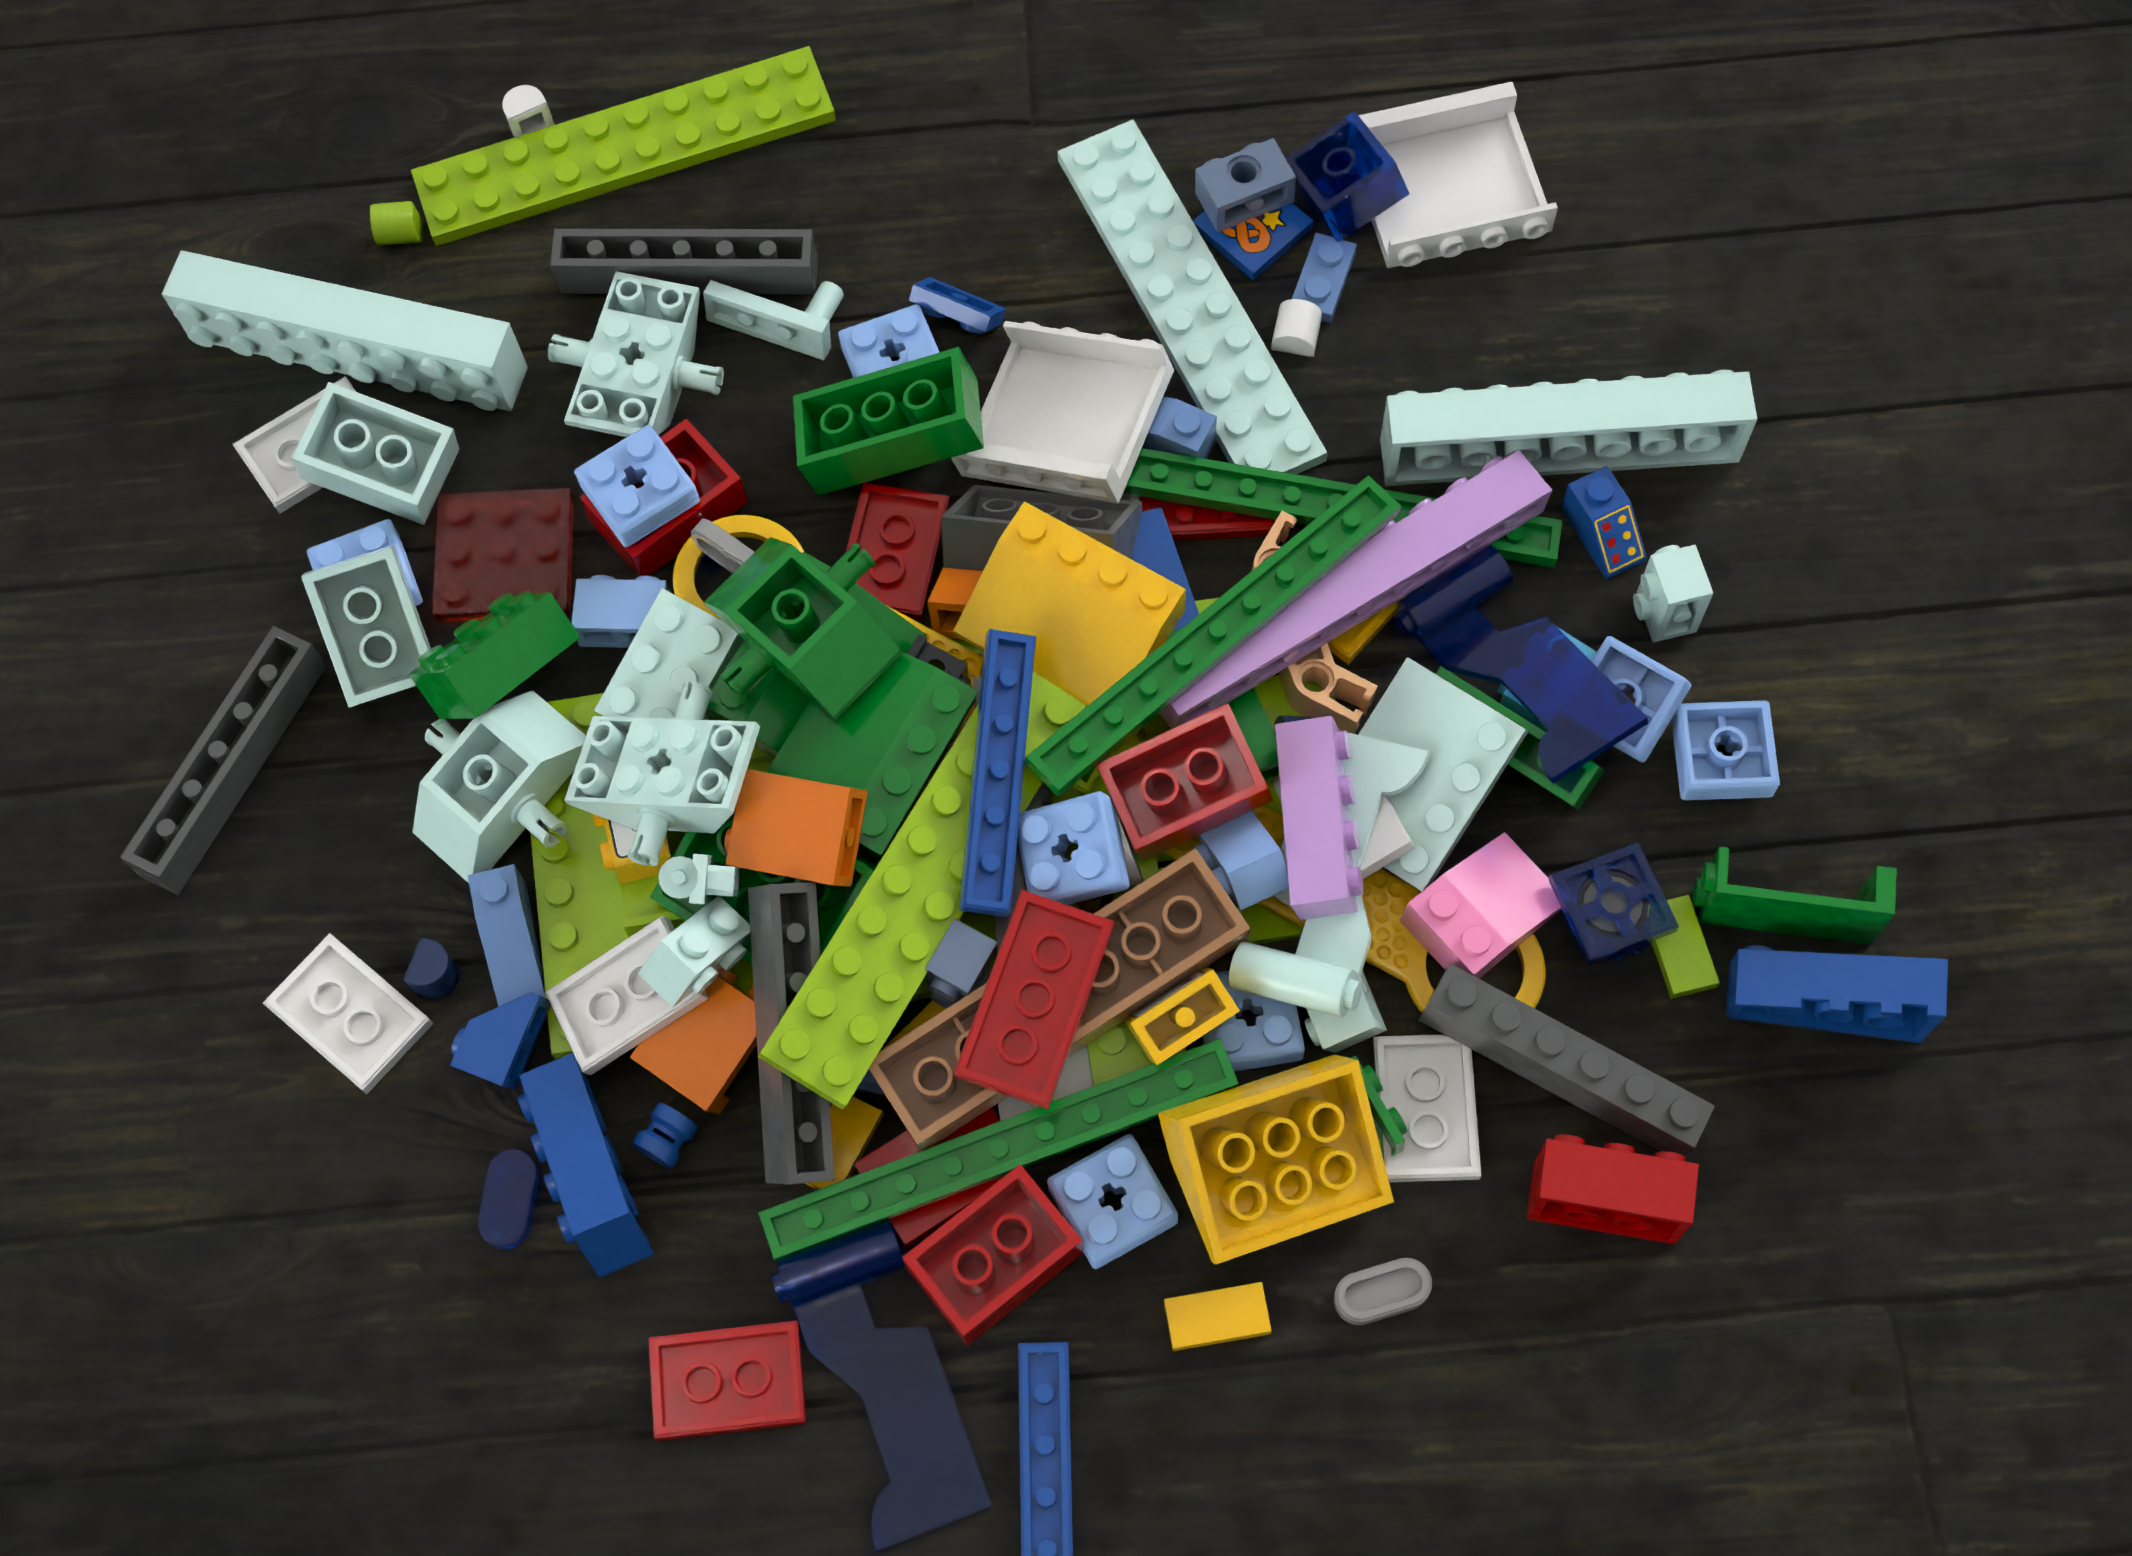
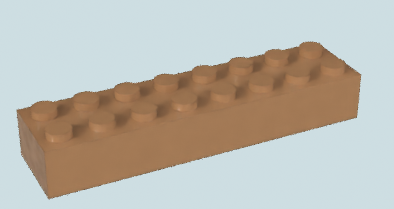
M1196 848L1094 913L1095 915L1115 921V926L1068 1057L1122 1023L1127 1017L1191 975L1219 960L1237 948L1242 941L1246 942L1249 940L1250 926ZM987 983L880 1051L869 1068L921 1151L932 1147L1008 1097L1007 1095L955 1078L953 1075Z

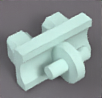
M693 854V860L684 856L672 857L660 868L658 875L659 884L662 890L670 897L677 899L689 897V903L709 904L712 900V895L738 896L740 868L714 865L715 856Z

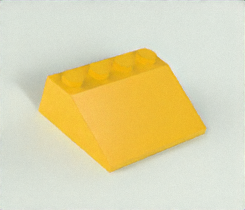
M1024 501L999 538L953 630V634L982 651L985 650L986 633L989 629L1036 636L1033 672L1088 706L1166 642L1185 612L1186 589Z
M1334 1054L1158 1113L1171 1164L1210 1259L1215 1265L1394 1202L1358 1060Z

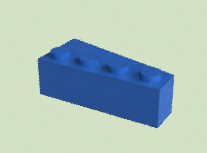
M1747 946L1744 949H1738L1729 963L1726 1018L1921 1043L1946 1017L1948 959L1773 951V949L1766 946Z
M574 1053L519 1075L525 1093L518 1096V1101L527 1122H535L538 1133L531 1135V1141L541 1163L548 1161L551 1173L544 1175V1180L554 1203L559 1201L562 1203L565 1213L557 1216L567 1243L570 1244L576 1241L599 1278L654 1255L648 1237L645 1236L635 1219L640 1215L634 1199L630 1195L621 1174L617 1175L623 1172L609 1137L603 1135L608 1130L588 1077L582 1072Z

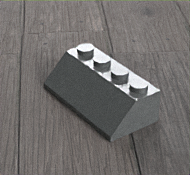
M973 485L941 516L944 567L983 571L999 538L1024 501L1131 559L1142 513V501L1120 499L1119 504L1060 493Z

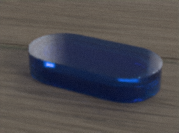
M506 1150L501 1152L491 1161L487 1171L478 1228L482 1237L490 1245L499 1249H510L519 1245L527 1237L530 1230L539 1171L536 1163L523 1151Z

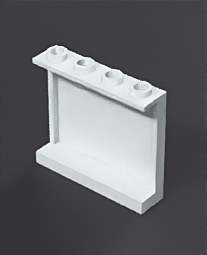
M1513 82L1348 118L1346 145L1387 268L1396 266L1410 267L1427 259L1441 256L1446 258L1455 257L1467 250L1481 247L1495 248L1507 241L1521 238L1535 239L1547 232H1552L1558 207L1556 202L1547 204L1514 112L1517 93Z
M1005 321L1003 328L1011 340V344L981 410L984 448L952 457L951 460L961 476L1119 504L1174 372V368L1163 345L1150 339L1137 341L1119 338L1109 333L1096 335L1079 332L1069 327L1056 329L1043 327L1034 322H1024L1022 324Z

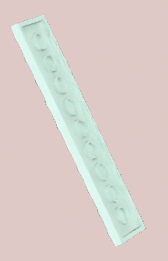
M1130 120L1059 150L1058 162L1199 409L1217 416L1216 441L1228 462L1291 474H1299L1326 462V449L1135 121Z

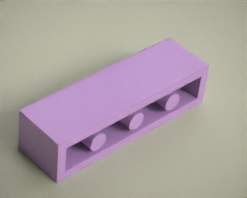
M1332 715L1275 724L1290 906L1300 920L1357 912L1356 896L1363 895V880L1360 867H1353L1352 850L1359 849V836L1355 820L1349 821L1348 804L1355 803V794L1351 776H1345L1343 760L1350 759L1351 757L1347 731L1339 730Z

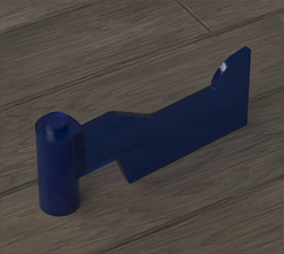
M1489 544L1397 601L1399 612L1394 614V618L1401 631L1407 637L1414 635L1446 670L1502 684L1547 730L1539 744V757L1546 776L1554 784L1649 724L1648 718L1547 617L1499 632L1477 609L1478 604L1513 583V576L1505 559L1495 547Z
M890 1220L778 1261L777 1264L780 1272L771 1275L780 1302L783 1303L790 1300L810 1353L858 1392L863 1399L891 1484L885 1487L878 1495L872 1513V1535L877 1552L992 1507L928 1327L875 1328L860 1284L906 1267Z

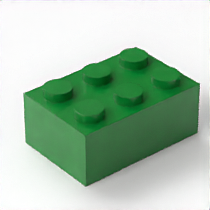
M528 590L515 596L511 592L506 593L488 606L491 612L480 621L475 618L458 627L453 632L456 639L444 648L442 645H437L418 658L421 665L409 673V676L439 719L477 718L580 638L551 592L532 594Z

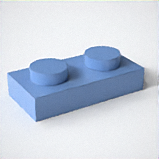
M1316 233L1292 299H1302L1317 305L1322 311V322L1330 324L1332 322L1356 254L1357 244Z

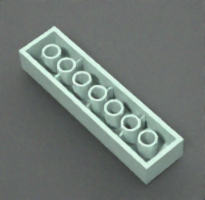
M180 251L162 292V296L187 333L188 338L200 346L212 347L213 345L230 348L232 351L244 356H252L253 354L267 356L284 365H292L293 363L307 365L324 374H332L333 372L347 374L364 383H372L373 381L387 383L404 392H413L414 390L427 392L444 401H454L455 399L467 401L488 411H493L496 408L512 411L528 369L509 322L187 251Z
M1718 370L1711 374L1703 375L1673 373L1666 377L1658 378L1628 376L1614 381L1583 379L1569 384L1538 382L1531 386L1510 388L1506 385H1493L1480 390L1464 391L1461 388H1448L1441 392L1420 394L1415 391H1403L1396 395L1387 396L1380 437L1385 486L1455 482L1463 477L1469 480L1478 475L1482 468L1495 457L1502 456L1506 458L1518 450L1521 451L1540 476L1589 473L1608 466L1610 471L1738 463L1757 421L1749 371L1733 372L1731 370Z

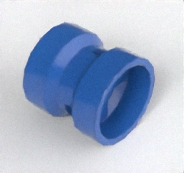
M658 1102L650 1114L651 1123L646 1130L638 1132L631 1144L651 1160L671 1170L680 1158L679 1149L684 1142L692 1140L699 1127L677 1110Z

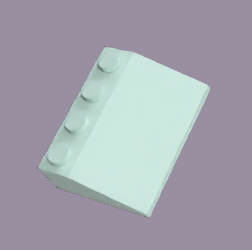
M1408 657L1358 735L1430 752L1428 762L1417 780L1401 793L1387 796L1415 848L1384 866V868L1420 891H1423L1432 884L1528 731Z

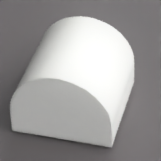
M520 85L512 88L504 96L502 106L514 138L554 125L548 104L541 91L536 87Z
M1289 299L1282 302L1278 311L1271 350L1314 357L1322 319L1321 309L1312 302L1302 299Z

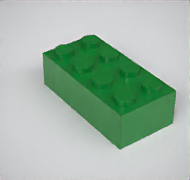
M959 347L793 396L797 467L818 496L984 448L977 377Z

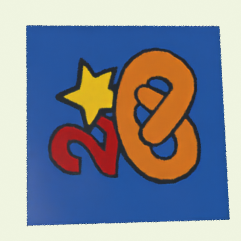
M1293 203L1220 232H1216L1205 211L1193 220L1202 238L1252 281L1313 229V220Z

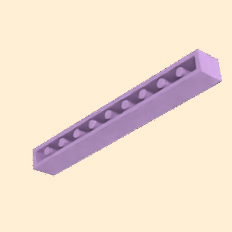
M1520 450L1506 458L1502 456L1495 457L1482 468L1478 475L1469 480L1466 477L1458 479L1448 487L1445 494L1434 501L1425 499L1417 504L1406 518L1397 523L1394 520L1390 521L1372 538L1343 560L1159 714L1170 729H1173L1231 702L1541 514L1545 509L1552 489Z

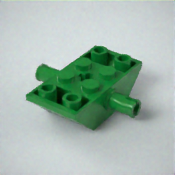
M770 537L704 601L705 605L741 636L750 647L725 673L719 676L732 691L735 690V694L738 697L742 698L770 668L772 670L778 669L830 717L836 720L902 654L899 647L858 601L847 593L870 568L876 565L874 559L865 549L860 551L861 546L859 544L853 543L851 548L826 572L819 569L792 544Z

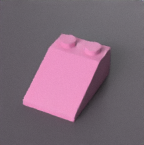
M1504 832L1445 872L1407 904L1400 922L1445 971L1451 963L1480 979L1570 901Z

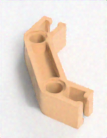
M1281 511L1257 551L1251 571L1281 548L1278 546L1280 541L1285 543L1290 527L1293 528L1296 524L1297 519L1294 516ZM1328 643L1278 672L1288 702L1293 710L1302 716L1324 717L1332 715L1340 731L1346 730L1347 733L1355 734L1358 729L1362 714L1365 715L1371 706L1378 687L1336 665ZM1310 682L1319 685L1323 691H1309L1304 687L1303 684ZM1335 696L1338 699L1359 707V710L1355 709L1352 712L1331 699V697Z

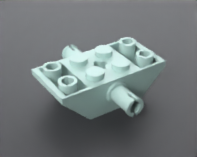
M616 271L593 338L587 342L562 337L558 334L552 336L551 341L555 342L556 345L549 343V361L582 367L564 419L566 425L628 437L644 426L651 425L659 435L670 426L683 387L709 392L713 395L720 393L721 389L717 385L722 386L723 368L691 362L695 351L700 297L699 287Z
M686 681L683 684V691L675 715L669 719L593 716L564 801L573 807L629 828L637 829L627 856L638 864L645 866L649 864L651 866L658 865L659 855L667 831L715 833L734 812L760 726L757 722L703 720L709 700L713 695L712 689L703 683L693 681L692 684L690 681Z
M532 690L491 706L480 716L474 718L462 733H459L446 719H439L431 724L443 734V737H438L428 728L425 733V741L438 750L442 757L419 784L412 832L468 883V875L491 870L525 828L547 848L554 847L561 842L548 829L555 830L564 838L567 833V825L545 808L544 805L575 770L586 738L583 732Z

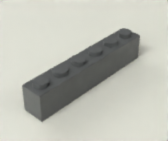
M554 229L550 267L561 294H608L616 271L699 287L700 294H703L710 280L751 294H815L818 255L812 229Z
M275 626L271 628L120 858L140 877L179 895L326 669L327 665L311 643Z
M816 882L768 884L748 888L758 1055L820 958ZM758 1058L765 1183L791 1185L834 1180L830 1102Z
M1451 963L1439 980L1419 1018L1420 1022L1660 1152L1665 1151L1678 1153L1683 1156L1688 1155L1696 1147L1715 1105Z

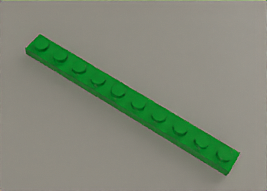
M1142 448L1123 493L1277 520L1281 511H1284L1297 519V524L1309 525L1356 485ZM1385 490L1401 505L1399 515L1393 519L1395 523L1409 516L1410 511L1425 499L1436 500V498ZM1536 516L1475 554L1554 568L1558 559L1562 520Z
M1368 475L1026 756V765L1057 797L1061 796L1096 767V764L1102 762L1398 516L1401 505Z
M1220 1038L1169 1057L1159 1065L1153 1063L1051 1102L1049 1110L1041 1107L1031 1109L758 1213L773 1258L779 1261L1007 1175L1019 1164L1023 1168L1155 1119L1159 1117V1112L1237 1087L1239 1083Z

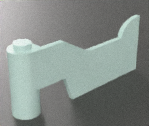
M1347 733L1351 757L1350 759L1343 760L1345 776H1351L1355 794V803L1348 804L1349 821L1355 820L1359 836V849L1352 850L1353 867H1361L1383 795H1395L1410 787L1424 770L1430 757V752ZM1284 837L1283 844H1282V847H1281V853H1282V855H1283V858H1284V861H1285V864H1286V867H1287L1286 848H1285V837ZM1289 888L1273 895L1292 908L1290 906ZM1362 895L1356 896L1357 912L1306 919L1295 954L1242 941L1232 958L1229 971L1230 987L1342 1018L1346 1016L1349 1009L1356 1010L1363 988L1362 982L1359 979L1372 940Z

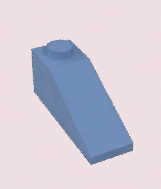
M1163 397L1142 448L1207 459L1216 442L1217 416L1178 399Z
M514 864L468 875L475 919L498 1007L530 992L546 998L544 974L525 880Z

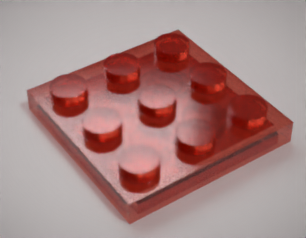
M556 488L438 494L432 615L436 622L465 621L475 618L481 620L491 612L488 606L500 596L509 592L515 596L528 590L532 594L551 592L565 615H570L574 499L571 489Z

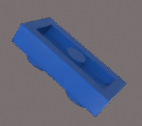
M931 277L913 284L909 301L921 305V310L924 313L938 318L950 317L959 321L960 327L964 330L977 334L988 332L1001 325L1006 310L1002 306Z

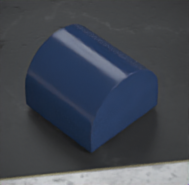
M422 937L417 944L404 976V981L418 996L429 999L445 997L454 990L458 983V966L441 944Z

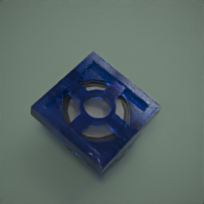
M1638 842L1551 874L1548 880L1588 965L1608 957L1611 960L1619 961L1631 951L1634 954L1640 953L1653 940L1675 933L1679 928Z

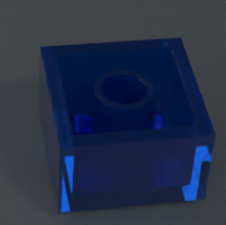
M1355 111L1285 157L1296 176L1295 186L1337 242L1410 194L1396 162Z

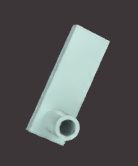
M710 280L705 288L703 295L707 321L825 360L831 349L829 321L840 304L844 293L838 285L828 281L822 282L805 312Z

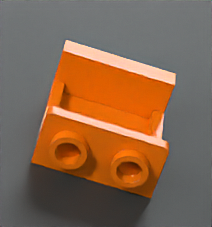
M747 769L737 799L733 825L728 829L725 837L724 848L727 853L725 865L828 885L851 887L868 790Z
M724 968L718 971V976L705 989L708 1000L638 1044L630 1056L635 1062L703 1110L717 1114L722 1112L730 1100V1097L724 1093L757 1045L754 987L752 986L747 993L734 983L738 975L731 970L726 971Z

